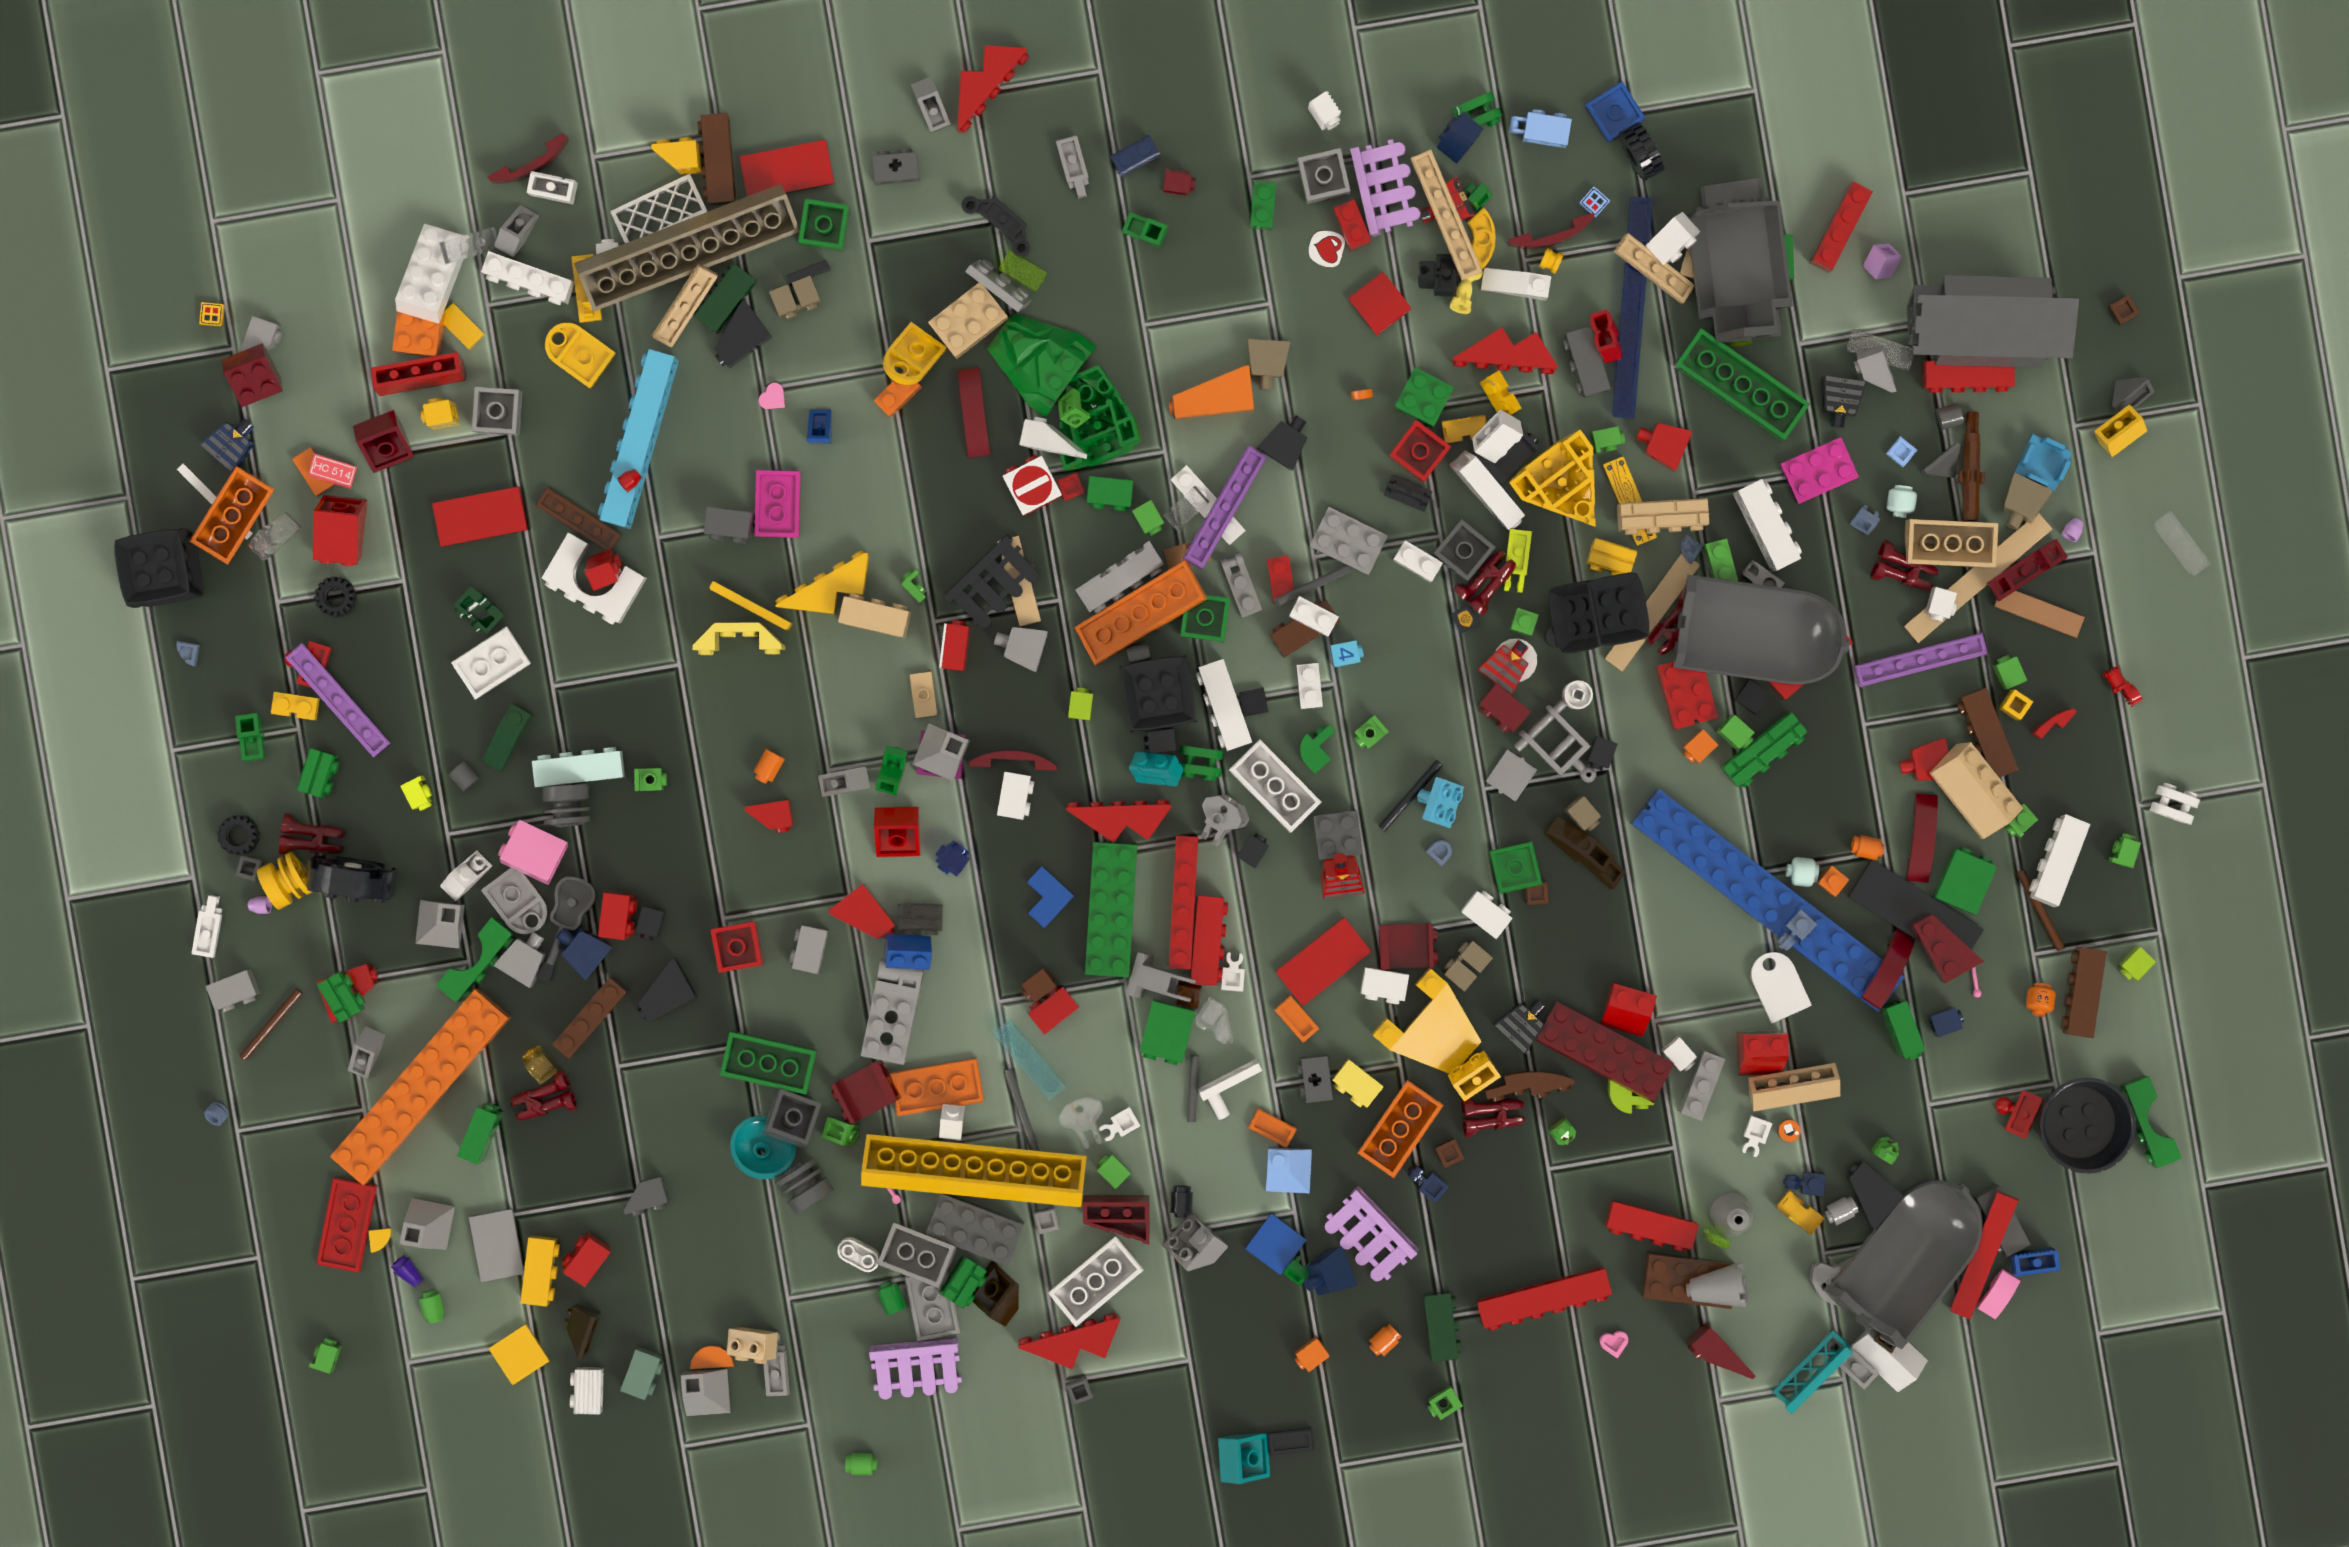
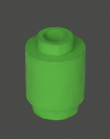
M435 1289L422 1292V1296L418 1299L423 1318L426 1319L427 1324L444 1320L443 1314H445L440 1292H435Z
M852 1453L851 1455H846V1473H851V1475H873V1471H877L878 1458L874 1457L873 1453Z

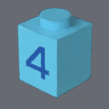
M1357 641L1330 646L1334 668L1360 663V658L1364 657L1362 645H1357Z

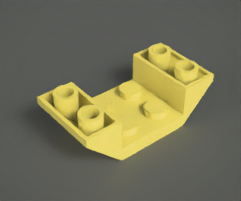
M714 623L693 644V650L698 651V655H714V651H719V633L720 637H736V633H742L744 637H758L759 633V649L765 650V654H780V650H785V645L762 623Z

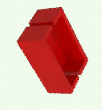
M1673 662L1655 666L1673 730L1695 725L1694 720L1696 723H1702L1718 718L1706 672L1673 668Z

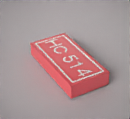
M314 454L307 476L351 489L357 467Z

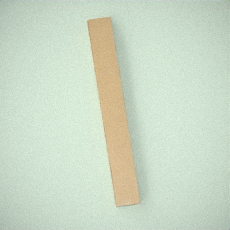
M2040 513L2032 523L2025 522L2018 530L1997 546L1996 568L1972 567L1946 589L1957 593L1954 602L1957 603L1956 611L1982 590L1988 581L2003 572L2052 530ZM1925 607L1903 627L1916 643H1919L1946 619H1943L1942 622L1930 619V615L1925 613Z

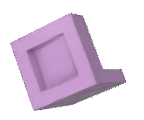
M1889 243L1873 245L1863 266L1875 279L1891 278L1902 256Z

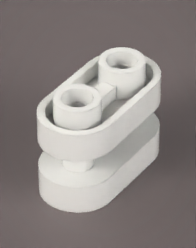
M2164 783L2163 786L2158 785L2155 794L2161 796L2160 802H2152L2149 811L2184 824L2192 825L2194 816L2188 813L2190 807L2198 808L2200 800L2196 798L2197 794L2184 790V793L2176 791V786ZM2172 800L2182 804L2180 811L2168 807L2169 801Z
M846 1237L839 1244L837 1252L839 1257L845 1262L864 1272L874 1271L878 1267L877 1263L880 1253L872 1246L855 1237Z

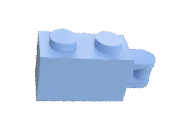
M1532 110V113H1527L1526 118L1511 116L1509 133L1523 135V142L1566 148L1572 119L1567 118V115L1561 113H1554V116L1545 115V111ZM1519 122L1525 123L1524 130L1518 129Z

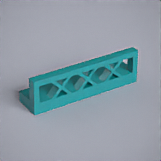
M1833 1329L1772 1392L1785 1403V1409L1793 1414L1853 1353V1347ZM1833 1337L1842 1344L1838 1350L1827 1351V1343ZM1815 1355H1825V1363L1822 1366H1812V1358ZM1800 1370H1810V1378L1807 1381H1797V1373ZM1785 1385H1794L1795 1393L1789 1399L1780 1392Z

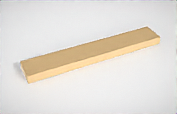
M1430 149L1411 157V162L1461 281L1482 273L1483 271L1432 150Z
M1682 553L1646 601L1650 627L1649 634L1683 590L1687 575H1694L1700 566L1696 561L1690 564ZM1647 637L1634 642L1614 645L1604 659L1623 672Z

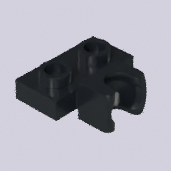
M1436 254V263L1435 261L1419 262L1421 274L1418 276L1419 288L1434 289V296H1457L1458 271L1451 254Z

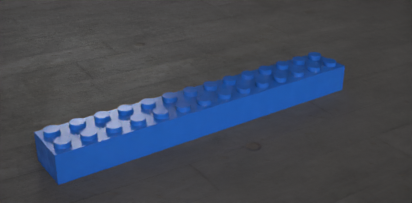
M1656 789L1645 803L1650 809L1641 808L1630 824L1779 938L1783 933L1787 932L1789 934L1791 932L1785 926L1786 923L1800 909L1804 911L1817 925L1803 941L1795 935L1793 939L1796 942L1792 948L1871 1009L1877 1012L1880 1011V1009H1877L1861 998L1869 980L1874 977L1882 961L1879 956L1662 790ZM1902 974L1887 1000L1905 978Z

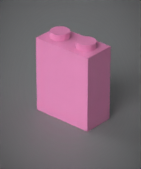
M519 820L517 825L513 824L510 828L508 843H503L499 850L500 862L549 885L568 848V843Z

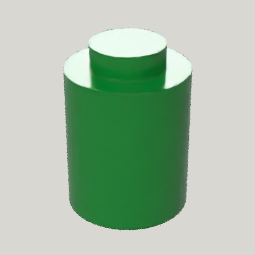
M889 1280L879 1285L880 1289L877 1290V1294L886 1315H891L907 1307L897 1282L892 1283Z

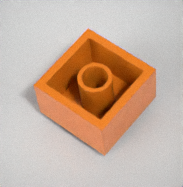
M397 311L392 351L423 357L441 355L445 330V314L443 313L438 324Z

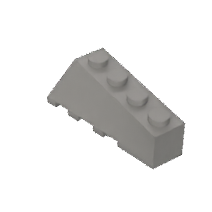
M1150 541L1145 543L1141 549L1133 551L1124 560L1115 563L1106 569L1104 573L1098 574L1075 590L1090 613L1094 611L1097 614L1107 607L1105 603L1111 599L1114 602L1125 596L1123 591L1129 587L1133 590L1144 583L1142 579L1150 575L1152 578L1162 572L1160 567L1164 564Z

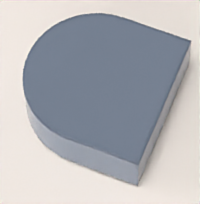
M1437 840L1426 852L1442 867L1451 857L1452 847L1447 841Z

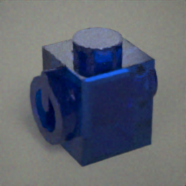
M954 840L948 843L947 846L942 844L935 854L938 857L936 862L939 863L937 868L947 875L951 872L957 877L971 859L968 857L970 852Z

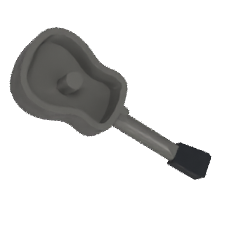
M565 877L557 883L554 894L555 906L550 914L551 921L559 926L556 936L562 928L577 930L582 925L584 915L595 904L597 891L588 881L577 877ZM556 936L546 962H543L536 976L545 982L551 981L555 968L554 963L562 945V942Z

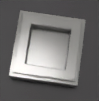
M1055 1207L1033 1212L1038 1235L1060 1229Z

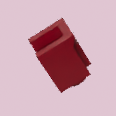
M1166 168L1163 192L1189 196L1190 191L1195 189L1196 178H1193L1189 171L1174 169L1172 172Z

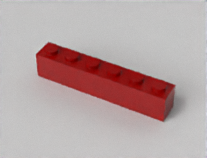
M1176 835L1169 968L1191 970L1198 837Z
M1599 1267L1476 1300L1483 1327L1495 1330L1501 1328L1503 1323L1509 1322L1510 1325L1523 1322L1522 1318L1531 1316V1319L1543 1317L1544 1313L1552 1311V1313L1563 1312L1567 1306L1573 1305L1574 1308L1587 1305L1586 1301L1594 1299L1595 1302L1607 1300V1296L1612 1295L1606 1269Z

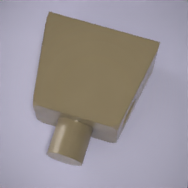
M1248 339L1251 376L1260 377V390H1273V378H1282L1290 341Z
M2014 473L2003 508L2004 512L2010 514L2006 525L2018 530L2022 520L2032 523L2052 496L2053 490Z

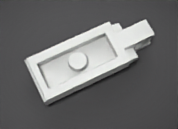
M208 896L207 906L202 905L198 913L192 954L215 958L222 920V909L218 908L220 896Z

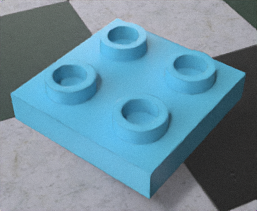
M1436 777L1431 792L1421 789L1418 793V802L1427 804L1422 819L1451 828L1456 818L1458 804L1463 797L1464 786Z

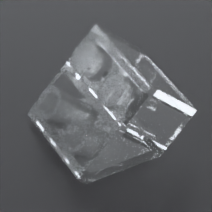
M1208 995L1194 1016V1019L1197 1021L1195 1024L1205 1032L1208 1029L1214 1032V1038L1221 1043L1226 1044V1042H1229L1231 1044L1234 1040L1228 1009L1225 1005Z

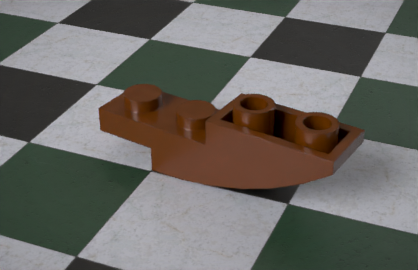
M1521 1071L1502 1075L1505 1084L1484 1089L1487 1100L1492 1099V1102L1505 1099L1504 1095L1513 1093V1096L1526 1093L1525 1089L1529 1088L1532 1096L1536 1095L1537 1098H1542L1550 1095L1549 1091L1558 1089V1092L1571 1089L1570 1085L1575 1084V1082L1570 1077L1553 1072Z

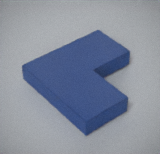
M1043 866L1027 882L1043 897L1028 914L1045 928L1074 895Z

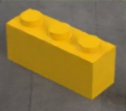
M534 1235L528 1237L521 1304L547 1307L550 1301H554L555 1288H552L553 1279L556 1280L558 1266H554L555 1257L559 1258L560 1244H557L558 1238Z

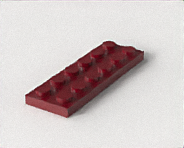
M1557 1001L1536 1039L1540 1044L1652 1103L1656 1100L1674 1065L1673 1062Z

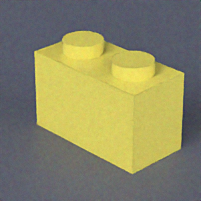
M1350 1059L1345 1061L1332 1078V1081L1335 1082L1333 1087L1342 1094L1346 1091L1353 1097L1350 1100L1360 1108L1362 1105L1368 1108L1383 1088L1382 1084Z

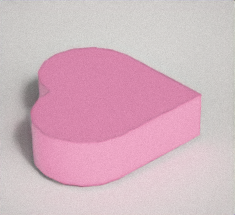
M771 383L767 387L766 392L760 395L759 404L764 409L785 408L784 390L780 384Z
M1615 1331L1613 1334H1602L1599 1343L1604 1350L1618 1358L1627 1346L1629 1338L1625 1332Z

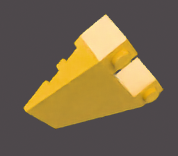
M1428 968L1415 985L1432 998L1431 1001L1404 1032L1389 1019L1385 1018L1372 1035L1389 1050L1450 1074L1456 1066L1462 1065L1481 1043V1040L1448 983L1431 968Z

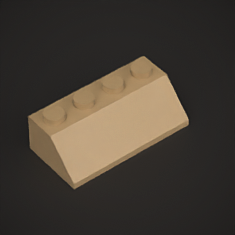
M1917 519L1905 521L1904 543L1907 564L1996 568L1998 523Z
M1971 742L1956 744L1929 773L1981 839H1985L2009 824L2023 809Z

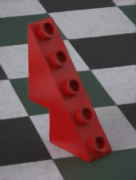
M985 45L983 72L961 70L958 133L967 132L973 124L970 121L974 116L977 115L979 117L987 107L985 103L990 98L992 100L995 99L1000 93L1001 89L999 87L1004 81L1008 83L1015 75L1014 69L1018 65H1024L1030 57L1027 54V48Z
M1502 327L1451 359L1455 367H1466V364H1475V368L1488 369V365L1497 366V370L1510 371V367L1519 368V372L1532 373V369L1541 370V374L1553 375L1554 371L1558 368L1537 332L1518 344L1513 345Z
M1156 800V805H1147V801H1134V805H1125V801H1114L1112 806H1103V802H1090V807H1081V803H1068L1066 810L1114 843L1126 825L1149 840L1172 805L1169 804V800Z
M1111 1313L1103 1316L1104 1320L1095 1322V1319L1083 1321L1082 1326L1075 1328L1073 1324L1062 1327L1061 1331L1053 1333L1050 1330L1040 1333V1337L1032 1339L1031 1336L1024 1337L1018 1340V1348L1073 1369L1080 1349L1102 1358L1106 1357L1121 1317L1117 1316L1116 1313Z

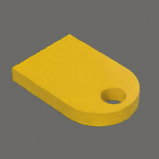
M910 322L884 355L883 368L893 381L903 385H913L922 380L947 347ZM894 368H901L904 374L897 373Z
M573 323L556 325L549 331L545 340V349L548 357L590 389L617 354ZM556 333L564 334L565 340L560 345H556L553 342V336Z

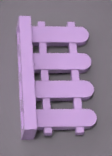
M1393 139L1387 140L1388 145L1372 149V145L1366 146V151H1362L1360 147L1350 149L1368 229L1372 237L1381 235V229H1385L1387 233L1391 232V227L1407 223V227L1413 226L1412 221L1418 220L1421 216L1418 208H1409L1408 200L1415 197L1416 190L1412 186H1404L1403 178L1410 175L1411 169L1406 164L1399 165L1398 157L1405 154L1406 147L1400 142L1394 143ZM1392 158V167L1377 170L1376 162ZM1368 164L1371 167V172L1367 173L1365 166ZM1397 180L1398 188L1382 192L1381 184ZM1371 186H1375L1376 194H1372ZM1402 201L1403 210L1387 213L1386 205ZM1378 207L1381 210V215L1377 216L1375 209Z
M1357 1186L1351 1192L1350 1196L1352 1199L1349 1200L1346 1197L1343 1200L1345 1205L1334 1215L1330 1212L1326 1216L1329 1220L1325 1224V1230L1331 1234L1339 1230L1344 1235L1340 1240V1245L1343 1249H1350L1353 1246L1358 1249L1359 1252L1356 1254L1355 1260L1359 1265H1365L1370 1262L1374 1266L1371 1271V1278L1374 1281H1380L1383 1278L1388 1280L1391 1277L1389 1272L1400 1262L1402 1265L1407 1263V1256L1410 1259L1414 1258L1418 1254L1419 1248ZM1361 1208L1367 1213L1366 1216L1360 1211ZM1355 1215L1360 1221L1348 1231L1344 1224ZM1376 1224L1382 1229L1381 1232L1375 1227ZM1371 1231L1375 1237L1367 1245L1363 1246L1359 1240ZM1393 1240L1398 1246L1395 1248L1390 1241ZM1386 1247L1390 1253L1381 1262H1378L1374 1256Z
M958 1337L870 1346V1361L875 1360V1362H871V1368L876 1369L878 1384H874V1391H879L880 1398L884 1400L892 1396V1389H900L904 1397H911L914 1393V1387L921 1386L926 1395H933L936 1391V1385L944 1384L945 1390L948 1393L956 1392L958 1383H962V1377L957 1376L955 1362L960 1361L959 1354H955L959 1348ZM934 1363H942V1378H935ZM912 1365H920L921 1380H913ZM891 1367H898L900 1382H891Z

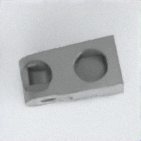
M1753 560L1741 573L1751 584L1782 588L1785 584Z

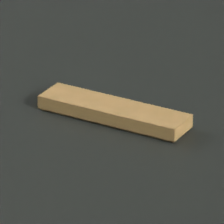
M1629 233L1623 236L1613 251L1680 304L1686 301L1695 287L1691 281L1669 264L1663 265L1647 247Z
M697 264L653 332L652 337L671 348L673 347L717 279V273Z
M1019 536L1012 537L1014 541L1011 545L1014 548L1018 545L1021 548L1019 553L1024 557ZM1010 562L1004 566V569L1014 579L1020 575ZM1024 578L1019 583L1023 588L1021 596L1012 597L1020 627L1041 621L1032 584Z

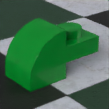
M1130 212L1122 233L1143 241L1145 244L1161 248L1169 226Z
M259 714L235 716L237 738L240 741L241 760L243 762L264 760L265 734Z

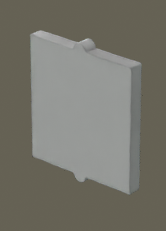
M1506 750L1486 782L1495 787L1498 793H1503L1516 802L1537 769L1525 762L1523 757L1519 758L1509 750Z

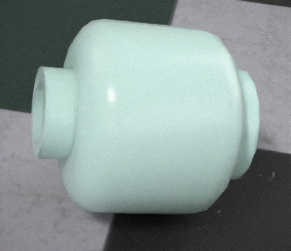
M1895 485V488L1889 490L1886 507L1887 510L1893 512L1894 517L1906 518L1907 514L1915 512L1917 493L1912 491L1913 487Z
M1795 857L1791 864H1787L1786 877H1790L1792 885L1810 887L1814 882L1818 881L1819 865L1812 858Z

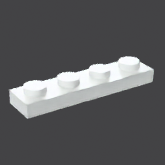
M1186 465L1170 481L1198 512L1206 518L1217 498ZM1232 517L1221 537L1230 545L1246 530Z

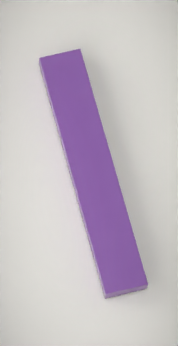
M1249 445L1246 446L1185 552L1183 559L1199 569L1204 568L1267 456Z
M1983 633L1853 667L1858 686L1862 687L1987 655L1988 652Z
M303 643L285 657L373 758L390 744L388 739Z

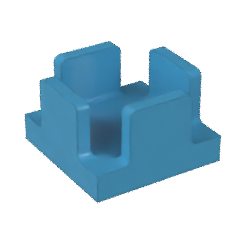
M2031 434L2014 473L2055 492L2058 483L2063 481L2072 462L2069 459L2073 452L2065 449V445L2048 437L2041 438Z

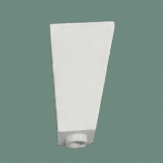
M1464 451L1449 464L1453 471L1503 527L1508 530L1510 528L1513 529L1522 522L1525 514L1476 456Z

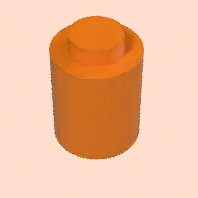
M765 749L753 771L756 773L755 778L765 784L768 781L773 782L785 759Z

